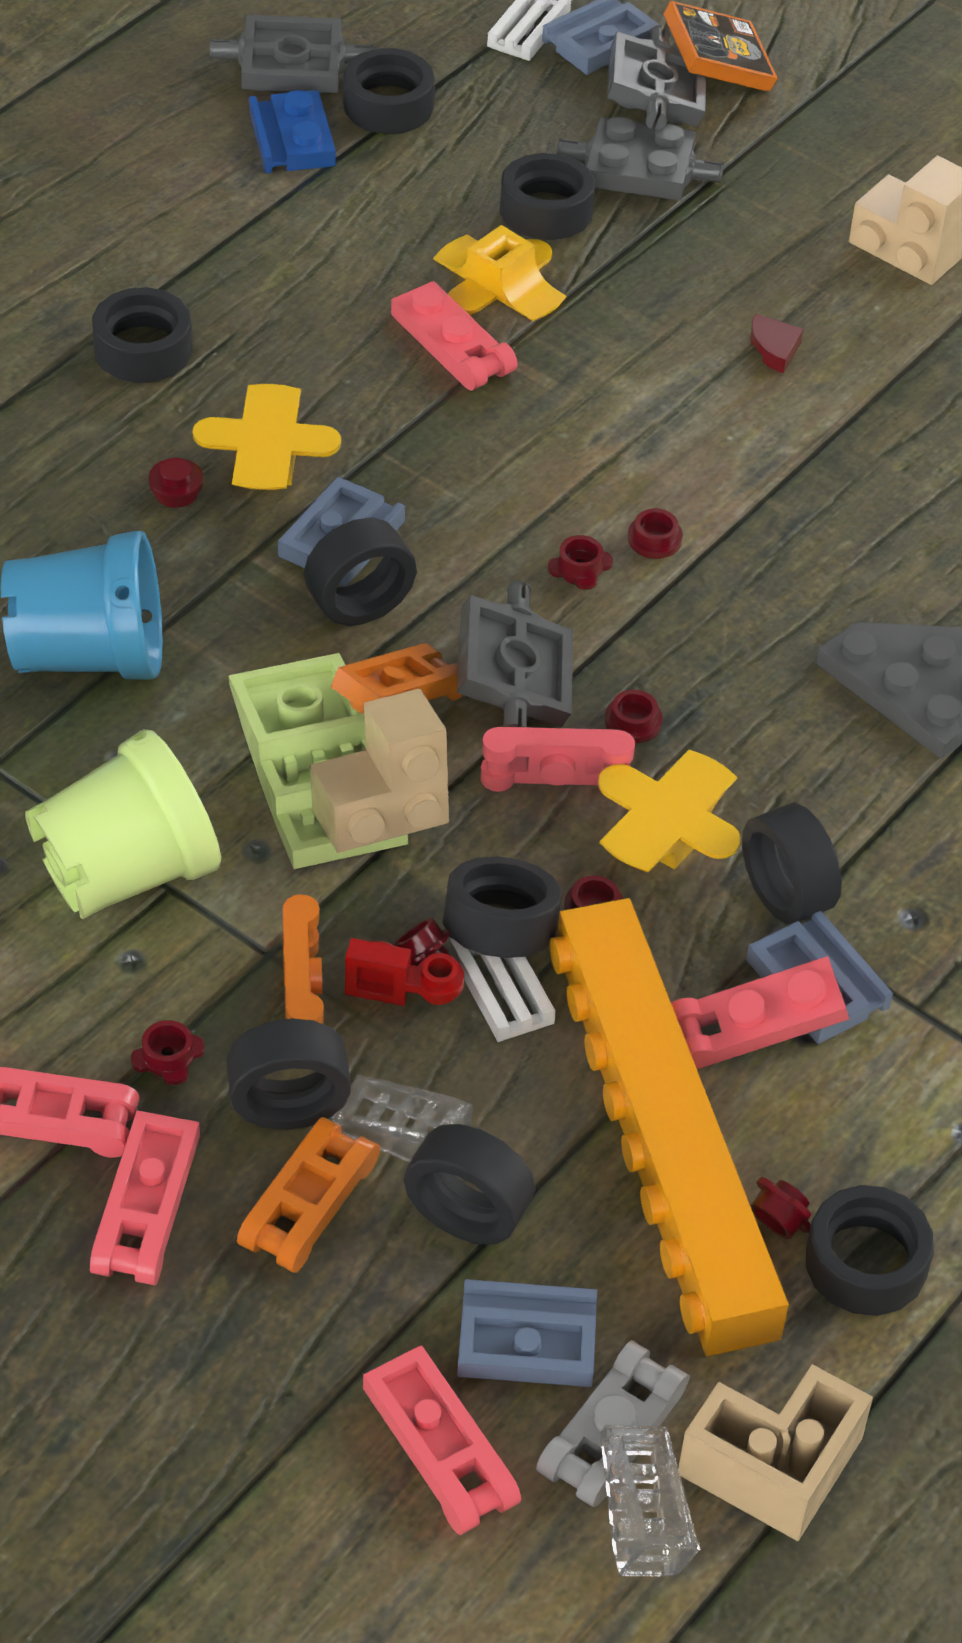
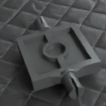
M246 15L245 30L240 35L239 40L210 38V59H238L239 65L242 68L241 89L259 90L262 92L319 90V93H338L339 73L344 68V63L348 64L349 61L360 53L373 50L374 44H345V39L341 34L342 18Z
M662 25L653 27L650 31V39H640L617 31L610 47L607 98L616 101L619 105L628 109L639 108L646 110V125L650 129L654 121V130L664 128L667 121L676 124L686 123L699 127L705 113L706 76L689 73L680 51L669 44V29L665 27L662 32Z
M600 117L596 133L588 140V143L559 138L556 154L576 159L579 162H585V166L590 169L595 178V188L680 201L682 200L684 187L692 181V178L721 183L724 162L695 159L696 155L693 150L696 131L685 130L672 124H666L661 130H654L655 125L650 129L644 123H637L625 117L611 119Z
M520 580L513 581L508 585L507 604L493 603L470 595L461 608L457 693L501 707L504 711L503 727H527V716L562 727L572 714L573 629L549 622L535 612H532L530 609L531 586L527 582L523 587Z

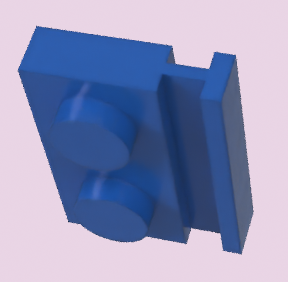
M295 90L289 93L271 94L270 101L258 102L256 96L249 97V114L265 173H272V167L286 165L287 171L336 166V150L319 90Z

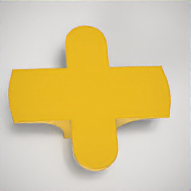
M500 225L478 241L468 234L457 238L445 245L433 258L438 263L466 279L450 290L448 295L469 315L478 313L497 299L529 320L535 321L553 312L566 299V295L552 287L539 272V269L549 263L552 258L550 245L539 239H524L503 225Z
M279 384L248 385L242 419L208 417L198 421L193 427V439L201 447L237 451L232 485L249 489H287V485H292L296 455L328 457L335 454L341 447V436L334 428L324 425L297 423L301 389Z
M688 750L658 782L628 765L615 764L608 766L599 775V789L604 796L628 809L629 812L600 840L599 844L620 861L646 872H649L659 861L675 870L693 849L711 858H728L738 851L741 841L740 834L733 825L712 814V811L721 796L737 780V776L716 760L692 750Z

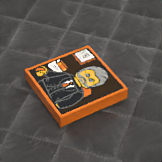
M675 1L669 2L663 14L689 73L763 91H771L778 77L751 21Z

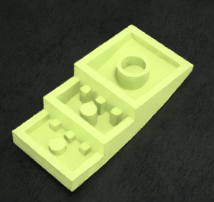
M340 653L229 675V685L243 732L267 803L293 869L408 845V834L337 853L313 812L310 764L366 750L364 714L352 708L349 703L350 700L331 688L338 667L345 666Z

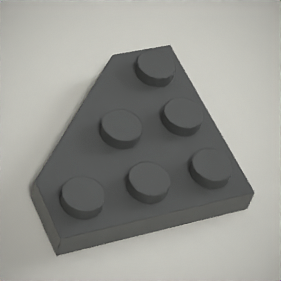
M856 622L818 649L816 664L940 759L962 744V627Z

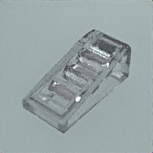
M357 1075L351 1085V1093L345 1106L335 1113L330 1120L341 1125L342 1134L354 1139H358L361 1136L379 1144L380 1150L410 1162L427 1136L428 1132H426V1129L429 1125L434 1128L442 1124L471 1126L473 1105L448 1095ZM364 1098L374 1102L366 1117L354 1114ZM386 1108L395 1111L389 1122L379 1120ZM407 1117L416 1119L412 1128L402 1126Z
M605 1425L600 1432L612 1544L619 1575H677L684 1570L699 1552L700 1548L668 1429L665 1426ZM628 1455H651V1464L629 1463ZM635 1483L654 1484V1489H636ZM642 1512H657L658 1518H644Z

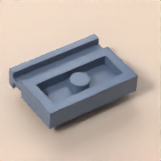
M595 0L543 25L542 41L545 44L554 43L557 53L588 75L609 64L610 47L617 31L640 39H650V31L659 24L630 2L622 4L619 0Z
M337 477L278 540V557L305 568L307 557L318 541L334 528L354 519L373 517L384 520L397 531L405 522V505L399 502L395 506L389 505L384 502V496ZM370 559L351 569L339 584L347 586Z
M822 911L814 913L812 919L803 924L797 921L750 944L746 959L758 975L763 978L826 956L829 957L849 1020L810 1032L809 1035L817 1044L867 1020L869 1013L879 1008L882 1012L889 1009L893 992Z
M465 1279L457 1377L592 1387L598 1289Z

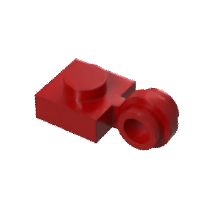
M351 938L345 956V995L405 1006L408 992L420 994L431 1004L445 1005L453 1001L462 992L464 987V970L452 956L445 953L429 955L418 966L411 965L412 949L397 947L383 941L371 942Z

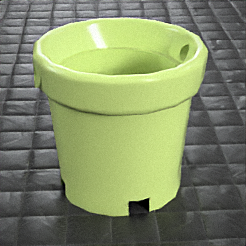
M144 729L119 745L117 756L50 799L25 811L26 822L33 841L36 842L44 837L48 839L47 842L43 843L46 858L42 860L69 907L74 913L79 911L80 918L82 919L110 905L178 877L194 880L212 873L220 867L221 853L218 840L196 789L171 749L152 730Z

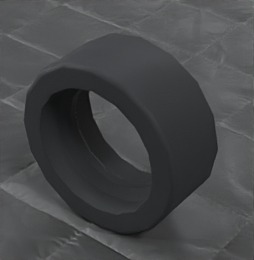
M380 48L360 53L348 62L343 73V105L345 114L354 124L372 132L396 134L419 128L430 119L434 109L435 76L433 68L424 58L407 50ZM377 86H396L410 92L396 96H384L374 94L368 91V89Z
M538 153L525 155L512 161L502 173L500 215L505 224L519 234L545 240L569 238L584 231L592 221L595 178L590 169L581 162L561 154ZM548 192L568 198L554 201L540 200L528 196V194Z
M149 287L128 288L108 296L98 304L92 316L95 359L105 372L118 379L136 383L163 380L174 376L184 368L193 352L190 310L180 298L167 291ZM145 326L162 329L169 333L167 337L151 343H133L116 337L121 331L132 327Z
M370 517L351 520L334 528L320 539L307 557L303 574L306 587L322 612L333 623L354 626L381 618L398 606L413 587L417 567L414 555L399 533L387 521ZM383 556L375 570L363 580L350 586L337 587L343 577L356 565L368 559Z
M793 802L747 821L742 831V852L745 867L752 886L761 902L776 919L786 924H792L810 918L816 912H824L836 906L841 897L842 887L839 860L832 841L823 825L807 807Z
M500 856L475 858L459 864L449 874L443 925L445 929H449L452 939L464 948L477 953L501 958L527 957L545 950L549 946L550 938L555 937L562 889L552 875L541 867L526 861ZM486 904L508 905L517 909L494 908Z
M290 1018L270 1021L247 1030L232 1043L226 1057L229 1093L233 1110L245 1121L263 1128L288 1130L312 1126L320 1118L329 1119L342 1109L351 1093L348 1058L344 1039L333 1028L314 1020ZM293 1068L316 1071L302 1078L284 1081L263 1078V1076L275 1071Z
M442 1124L428 1132L407 1166L403 1178L407 1196L419 1213L437 1228L456 1238L475 1244H498L511 1237L536 1190L532 1172L519 1154L504 1141L484 1130L463 1124ZM456 1176H459L460 1178H462V1179H464V1180L470 1182L471 1184L475 1185V1186H476L478 1189H480L482 1192H479V1191L473 1189L472 1187H470V1186L464 1184V1183H463L460 1179H458Z
M859 1185L839 1190L821 1203L811 1221L806 1245V1269L814 1287L833 1305L854 1314L879 1316L898 1311L918 1297L927 1279L934 1254L933 1230L924 1212L908 1197L886 1187ZM856 1226L877 1228L891 1234L904 1246L907 1252V1262L901 1269L882 1275L862 1273L847 1266L834 1254L831 1248V1240L835 1234L844 1229Z

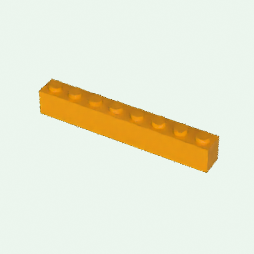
M630 898L559 911L557 937L550 938L549 941L551 961L557 974L565 973L569 983L567 986V1001L574 1022L582 1021L587 1032L584 1043L589 1066L592 1071L601 1070L605 1081L603 1085V1100L607 1115L611 1121L619 1120L624 1134L621 1138V1146L626 1167L629 1172L638 1171L643 1185L640 1190V1198L645 1219L649 1225L657 1224L663 1240L660 1241V1255L664 1271L669 1279L677 1278L682 1290L680 1310L687 1332L689 1334H698L706 1357L782 1340L789 1306Z

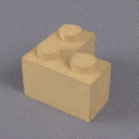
M937 155L906 183L888 174L855 203L849 243L933 285L962 258V167Z
M420 688L364 702L366 750L310 764L313 812L337 853L449 823L446 728Z
M813 1364L780 1414L718 1382L685 1431L678 1475L792 1539L799 1541L861 1442L873 1397Z

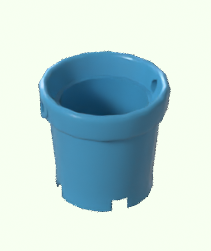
M132 531L109 537L107 544L4 562L1 575V598H9L8 616L2 617L3 630L11 665L14 670H19L18 673L39 671L119 672L125 679L150 680L159 676L163 648L162 613L156 566L151 545L145 532ZM144 612L152 613V619L148 623H142L141 615Z

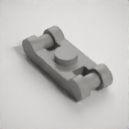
M633 1340L624 1346L613 1368L563 1432L549 1442L536 1466V1471L552 1482H557L561 1478L577 1489L576 1497L593 1508H596L604 1500L683 1395L690 1379L689 1374L672 1364L664 1368L649 1358L650 1351ZM635 1381L652 1391L645 1402L628 1393V1390ZM583 1450L598 1461L591 1465L579 1458L578 1455Z

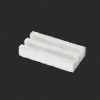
M515 0L488 32L487 47L530 61L544 44L542 41L543 25L568 14L571 10V0ZM544 11H547V15L533 30L535 22L543 14ZM533 30V32L523 42L522 46L518 45L519 41L523 38V36H527Z
M449 938V953L463 968L464 981L497 1042L554 1024L555 1009L526 957L504 958L534 1012L533 1015L530 1014L500 957L477 953L464 948L454 939ZM474 955H481L499 993L505 999L516 1019L515 1021H507L473 958Z

